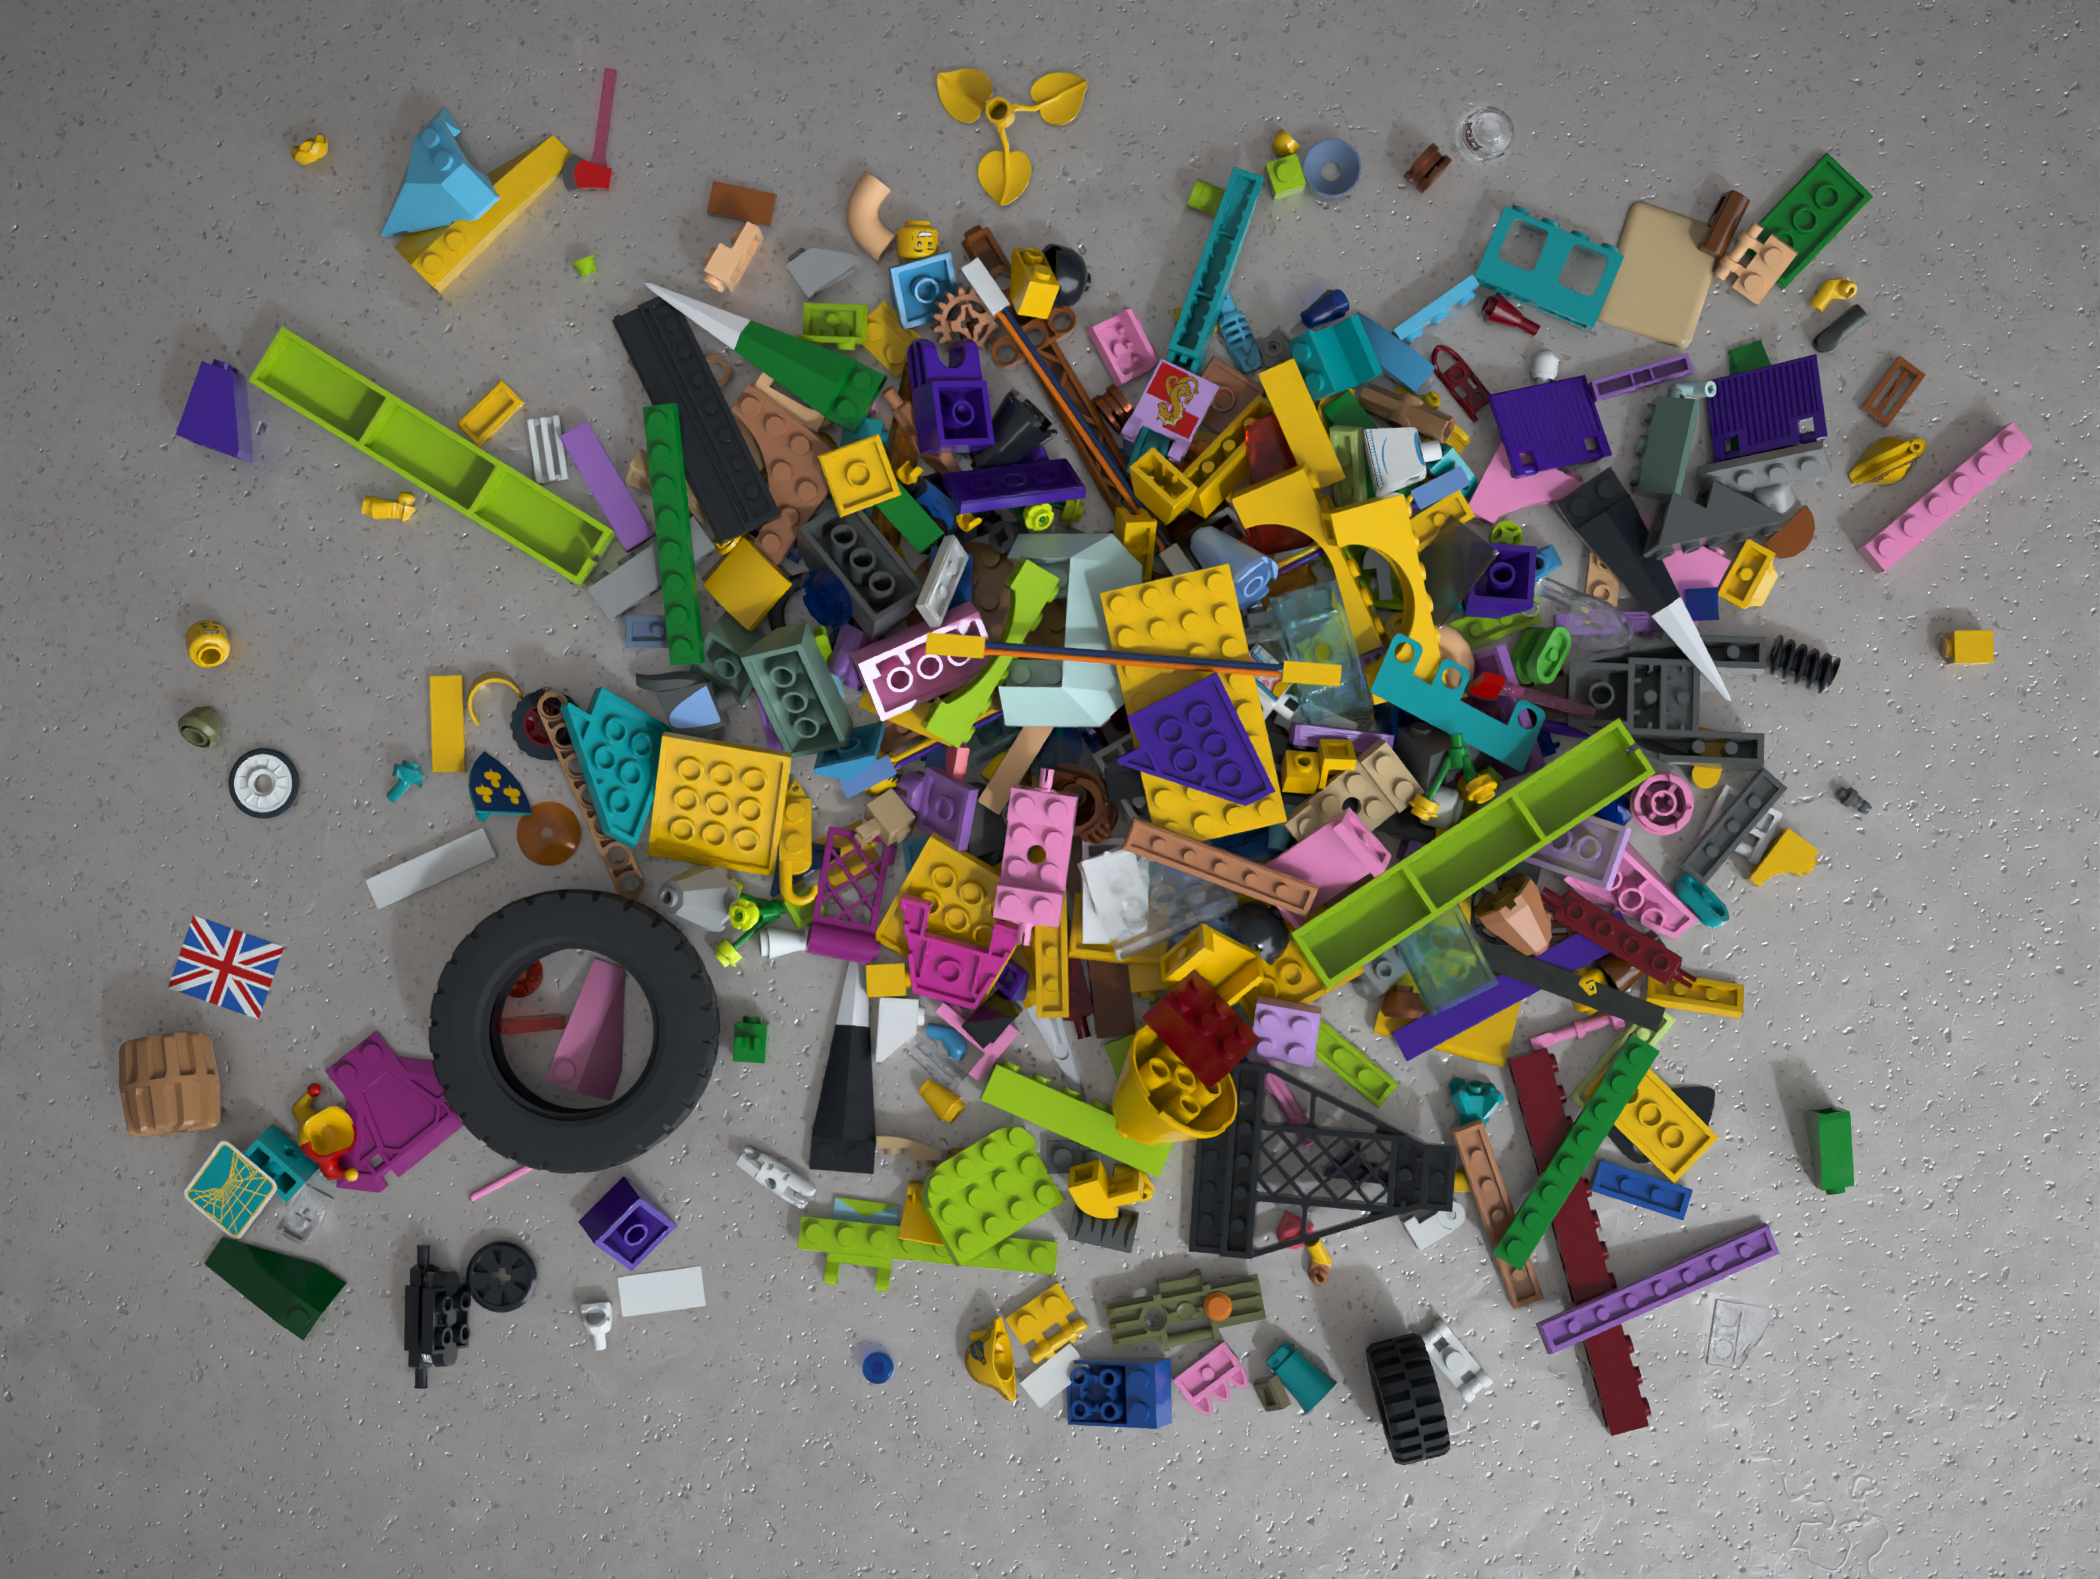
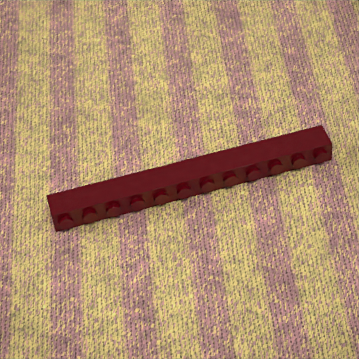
M1546 1048L1507 1057L1509 1071L1538 1177L1573 1124L1571 1116H1565L1562 1104L1567 1103L1563 1085H1557L1554 1073L1559 1072L1555 1055L1554 1053L1549 1054ZM1582 1175L1551 1222L1573 1307L1617 1288L1613 1272H1607L1604 1261L1609 1259L1605 1241H1599L1596 1229L1601 1228L1596 1209H1590L1588 1198L1592 1197L1591 1187L1588 1179H1582ZM1622 1324L1583 1340L1606 1431L1611 1436L1649 1426L1647 1417L1651 1416V1409L1647 1398H1641L1638 1386L1643 1384L1642 1376L1638 1365L1633 1366L1630 1354L1635 1353L1630 1335H1624Z

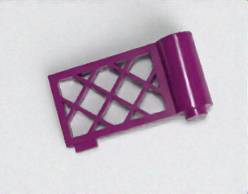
M829 826L819 875L818 892L815 897L805 952L869 965L872 959L877 960L881 942L875 940V933L887 866L894 865L897 846L889 845L887 847L880 837L876 836L870 842L883 844L884 846L882 857L871 864L861 850L862 847L854 839V835L857 834L856 831ZM834 835L847 837L854 849L840 858L832 847ZM857 852L867 868L853 877L842 861ZM832 855L835 859V862L829 865L830 857ZM880 863L878 874L874 867ZM838 864L848 878V881L834 890L827 880L828 870ZM870 870L877 881V885L874 891L865 895L855 880ZM851 883L861 899L847 908L837 892ZM826 886L830 893L823 897ZM875 894V896H874V901H873V905H872V904L870 903V901L868 900V898H870L871 896H873V895ZM833 896L843 912L834 918L820 916L822 902ZM864 902L871 912L870 924L857 923L849 911ZM846 915L849 921L840 920L839 918Z

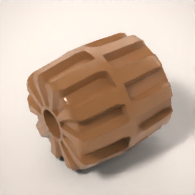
M200 1032L160 1034L129 1040L120 1046L119 1088L127 1132L130 1136L140 1138L165 1137L174 1133L189 1134L194 1133V1131L209 1130L219 1125L220 1081L210 1035Z

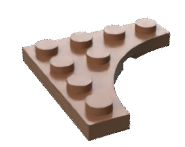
M748 384L731 411L751 431L765 460L769 491L778 507L781 518L763 525L754 544L767 559L778 566L782 564L796 544L798 528L814 518L830 495L817 456L836 448L755 385Z

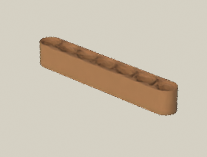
M548 690L541 695L538 701L537 709L617 893L623 897L635 899L643 892L644 875L631 847H627L596 828L595 821L598 816L594 804L587 802L582 796V791L587 788L583 772L575 773L569 766L570 760L577 757L572 742L566 744L560 742L556 736L558 729L567 727L562 712L560 710L558 713L551 714L543 706L544 700L549 697L559 699L561 705L568 702L567 698L558 690ZM613 846H621L626 851V857L621 861H613L608 856V850ZM628 875L636 877L639 881L638 887L631 891L621 886L622 878Z

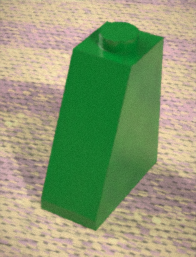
M1839 1107L1804 1111L1815 1186L1822 1191L1826 1190V1195L1845 1193V1187L1855 1186L1850 1111Z

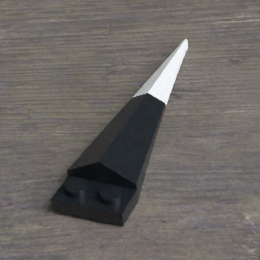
M1606 468L1557 501L1555 505L1572 531L1650 614L1724 700L1730 701V695L1663 560H1656L1655 556L1647 558L1643 556L1649 532L1630 494L1627 493L1612 468Z
M861 913L858 923L865 924V917ZM849 961L811 1135L809 1169L874 1174L876 1127L869 997H867L866 983L867 964Z

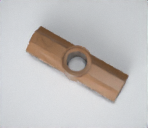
M1369 383V385L1364 386L1359 395V404L1366 413L1386 421L1392 428L1415 427L1418 430V435L1432 441L1439 440L1442 445L1449 441L1454 432V424L1456 422L1454 417L1426 406L1421 399L1412 394L1402 392L1399 395L1386 388Z

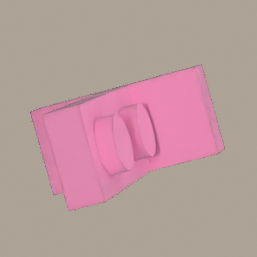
M943 1002L935 1011L984 1053L968 1072L977 1082L1020 1032L1010 1023L994 1042L991 1041L983 1049L961 1027L967 1020L964 1018L967 1012L961 1006L951 1003L949 1005Z

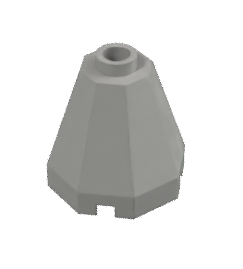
M694 866L667 880L658 891V904L666 915L691 930L721 932L726 927L723 924L730 920L728 913L730 905L738 900V886L734 880L728 879L726 874L729 873L725 867Z

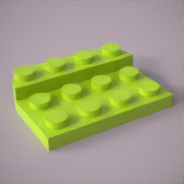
M1005 1127L990 1132L947 1160L935 1165L926 1173L927 1176L923 1183L920 1201L956 1267L971 1260L1064 1202L1062 1195L1050 1174H1047V1169L1034 1148L1037 1142L1021 1127Z

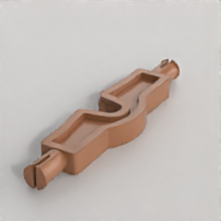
M893 386L884 390L882 396L893 408L891 414L907 433L912 446L919 456L936 472H940L942 475L962 471L951 453H919L914 407L909 401L904 402Z

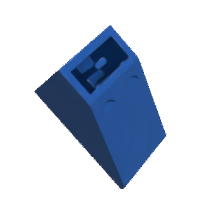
M1130 1357L1074 1360V1364H1088L1090 1369L1078 1367L1070 1373L1071 1384L1067 1386L1068 1425L1158 1429L1172 1423L1170 1358ZM1077 1372H1082L1083 1374L1076 1379Z

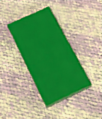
M1827 152L1758 223L1764 229L1757 239L1765 243L1773 233L1798 252L1775 282L1781 290H1784L1873 197ZM1751 248L1745 252V255L1750 260L1757 254Z

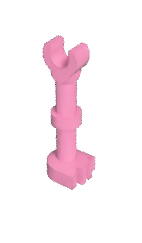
M1604 1013L1583 1021L1580 1018L1573 1020L1571 1025L1529 1037L1533 1050L1537 1051L1576 1036L1578 1039L1586 1037V1033L1609 1025L1614 1030L1624 1028L1625 1023L1620 1018Z

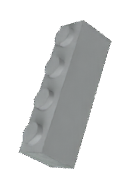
M692 516L690 518L694 563L696 566L717 550L697 518ZM656 535L644 543L646 549L636 556L633 552L627 554L617 562L620 567L611 573L605 570L591 580L593 585L587 590L610 622H615L662 589Z

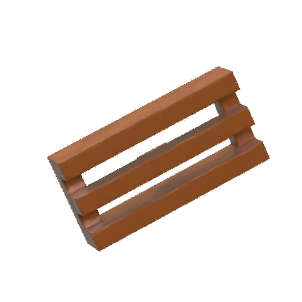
M1897 357L1859 409L1864 413L1870 414V417L1878 420L1883 427H1888L1926 374L1903 357ZM1899 367H1903L1904 370L1878 406L1873 408L1871 405ZM1909 374L1914 375L1915 377L1886 416L1881 414Z

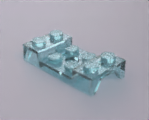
M1337 579L1325 580L1269 598L1278 630H1282L1290 661L1342 665L1340 687L1297 683L1299 691L1295 693L1300 704L1299 707L1304 724H1315L1324 718L1345 711L1371 706L1372 702ZM1321 642L1326 643L1330 649L1329 657L1325 661H1320L1315 655V649Z

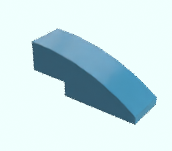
M1357 312L1356 314L1360 318L1383 374L1386 377H1391L1409 393L1414 395L1436 367L1386 329L1360 312Z

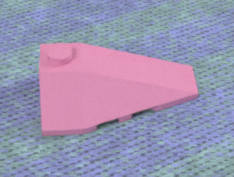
M594 958L545 1081L581 1094L611 1101L622 1071L624 968Z

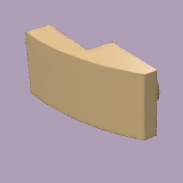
M878 1133L876 1136L877 1149H884V1154H903V1148H909V1161H916L918 1167L935 1166L936 1161L943 1158V1151L912 1137Z

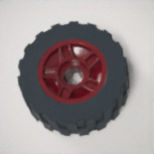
M536 690L534 693L525 695V698L516 704L517 708L511 715L513 718L512 723H510V729H512V737L517 742L521 751L539 760L553 761L558 759L547 731L541 725L542 720L537 709L539 698L548 690ZM565 695L569 703L579 708L578 704L571 697ZM549 697L544 700L543 706L548 713L555 714L561 710L559 699ZM561 727L557 730L556 736L560 742L565 744L572 742L567 727Z

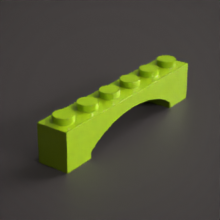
M1022 555L1004 583L1010 587V603L1006 624L999 642L1026 644L1023 640L1029 630L1034 631L1043 617V614L1040 612L1046 602L1051 603L1060 588L1057 585L1060 580L1057 576ZM991 655L981 670L961 689L944 699L938 696L935 698L921 722L922 727L958 749L962 742L966 744L974 733L975 726L973 724L979 714L983 716L992 702L990 695L996 686H1002L1009 674V670H1007L1008 665L1013 658L1017 659L1018 657Z

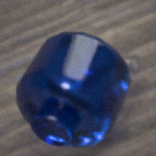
M878 1350L867 1355L862 1366L864 1377L869 1382L879 1385L889 1381L895 1369L893 1358L888 1353Z

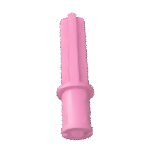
M1264 1059L1261 1061L1275 1066L1272 1060ZM1268 1073L1266 1088L1287 1121L1285 1123L1307 1124L1309 1122L1306 1115L1307 1109L1303 1110L1283 1079ZM1295 1133L1299 1140L1306 1135ZM1309 1137L1302 1143V1147L1305 1149L1315 1142Z

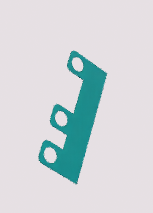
M1396 634L1390 643L1370 692L1448 734L1463 733L1465 743L1523 773L1545 720L1543 709L1526 700H1519L1516 703L1508 725L1499 722L1460 701L1469 681L1470 673L1468 669L1456 662L1444 659L1440 663L1431 685L1413 676L1423 651L1422 646L1403 634ZM1405 642L1412 646L1414 657L1409 663H1401L1396 659L1394 652L1399 643ZM1448 668H1455L1461 674V684L1455 689L1446 687L1442 681L1443 672ZM1525 708L1533 710L1537 716V723L1532 729H1524L1518 722V715Z

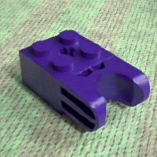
M928 339L913 340L907 350V360L919 453L976 452L994 445L987 381L982 380L979 350L976 342L972 339L956 341L950 347L949 365L947 367L939 359L934 342Z

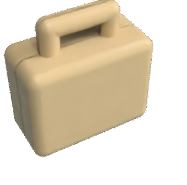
M1634 202L1628 209L1616 246L1620 250L1619 254L1624 255V259L1597 318L1598 321L1676 348L1687 347L1692 341L1718 260L1699 251L1697 248L1699 243L1705 241L1711 227H1707L1708 223L1645 202Z

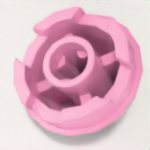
M1656 771L1655 774L1635 786L1630 795V810L1634 820L1643 830L1654 835H1669L1679 831L1688 823L1693 813L1694 797L1690 786L1680 776L1671 772Z

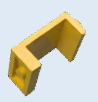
M1201 923L1160 958L1161 981L1172 988L1195 969L1206 979L1208 984L1221 998L1231 1006L1264 979L1262 958L1253 949Z

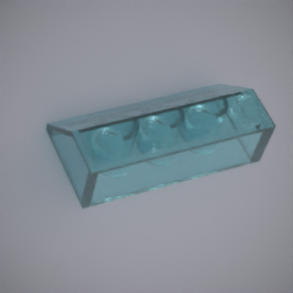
M1459 903L1396 944L1432 1017L1499 985Z

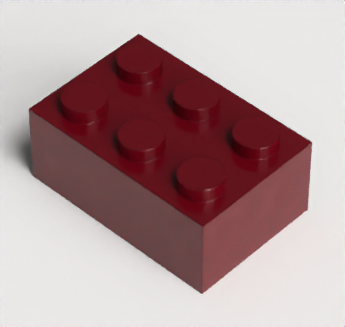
M1195 969L1172 988L1170 987L1141 1017L1208 1090L1229 1074L1260 1040L1251 1027L1236 1014L1230 1005L1221 998L1208 984L1206 979Z

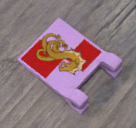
M1161 358L1133 414L1121 431L1122 438L1134 444L1141 428L1146 427L1175 441L1167 457H1169L1168 460L1181 466L1190 443L1219 386Z

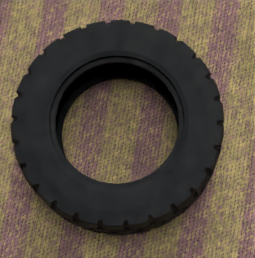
M562 889L544 891L515 900L503 906L497 912H493L476 925L474 930L467 934L452 953L451 960L447 961L437 983V993H434L429 1018L432 1020L429 1027L430 1053H433L434 1058L432 1061L434 1073L439 1086L442 1085L443 1095L455 1115H459L463 1120L461 1123L479 1141L483 1140L487 1144L486 1146L507 1159L511 1158L516 1163L528 1168L543 1169L553 1173L575 1174L576 1172H596L629 1162L666 1139L686 1120L705 1092L712 1076L719 1048L720 1016L715 989L710 975H708L705 969L706 966L694 946L690 944L686 936L673 923L669 922L654 909L633 899L598 890ZM565 949H582L596 952L620 964L634 977L642 988L652 1013L653 1042L649 1059L642 1074L635 1084L619 1099L600 1107L588 1109L566 1108L538 1097L514 1074L502 1045V1012L514 983L536 961Z

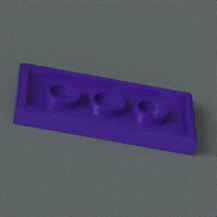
M1066 458L943 474V486L960 514L1086 498V487Z

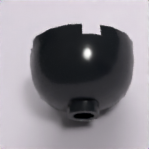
M1052 243L1048 244L1042 252L1060 285L1052 308L1058 309L1064 306H1074L1082 298L1084 292H1087L1090 288L1091 275L1087 273L1086 263L1083 257L1072 248Z
M1250 901L1239 906L1225 919L1232 930L1250 948L1252 947L1257 952L1260 951L1258 955L1271 966L1281 957L1288 946L1289 929L1284 923L1285 919L1281 916L1279 909L1274 905L1268 907L1259 901Z

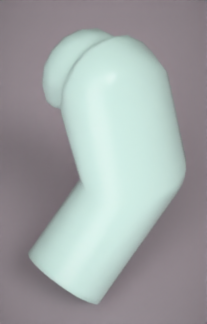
M1700 380L1675 382L1668 389L1670 391L1668 397H1713L1716 393V385L1713 381Z

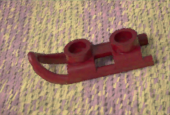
M1445 345L1435 346L1431 354V364L1436 367L1434 369L1436 376L1474 423L1478 420L1475 413L1489 403L1487 395L1491 393L1456 351ZM1439 351L1448 353L1457 362L1443 374L1437 363ZM1470 378L1477 388L1473 389L1467 379ZM1457 386H1460L1467 394L1463 399L1455 390Z

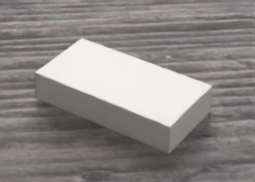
M1068 1342L1053 1357L1047 1359L1020 1381L1022 1387L1039 1408L1071 1384L1070 1373L1072 1370L1078 1367L1090 1369L1088 1364H1074V1360H1084V1358L1071 1342ZM1078 1371L1076 1374V1379L1080 1377L1083 1373Z

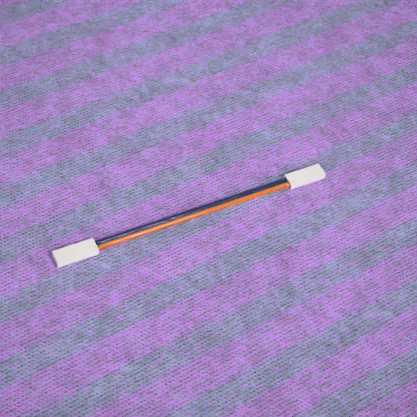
M977 257L961 268L960 271L992 317L997 316L1134 514L1138 515L1139 508L1149 513L1145 505L1135 496L1134 489L1009 311V301L980 259ZM1157 524L1155 544L1160 551L1158 556L1170 574L1175 576L1195 571L1177 543L1172 544Z

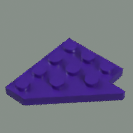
M1217 672L1127 715L1141 746L1117 757L1118 764L1244 806L1275 792Z

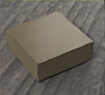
M1278 1375L1260 1378L1253 1383L1265 1411L1282 1410L1291 1405Z

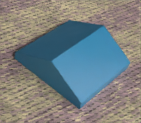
M949 250L888 267L890 296L902 330L936 321V319L930 317L931 313H939L940 309L935 305V302L944 303L946 301L944 292L955 295L957 281ZM954 307L950 309L947 317L951 315L952 311L954 310Z
M884 721L852 728L847 747L818 752L814 766L815 774L850 781L856 778L877 761L886 727Z

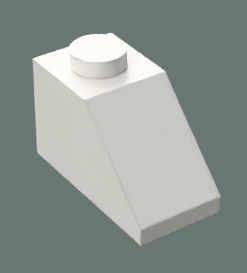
M880 997L876 1062H883L918 1031V1025H924L925 1006H919L920 998Z

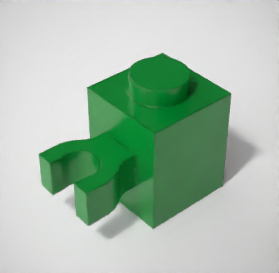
M743 1016V1021L735 1022L732 1061L766 1063L770 1023H762V1017Z

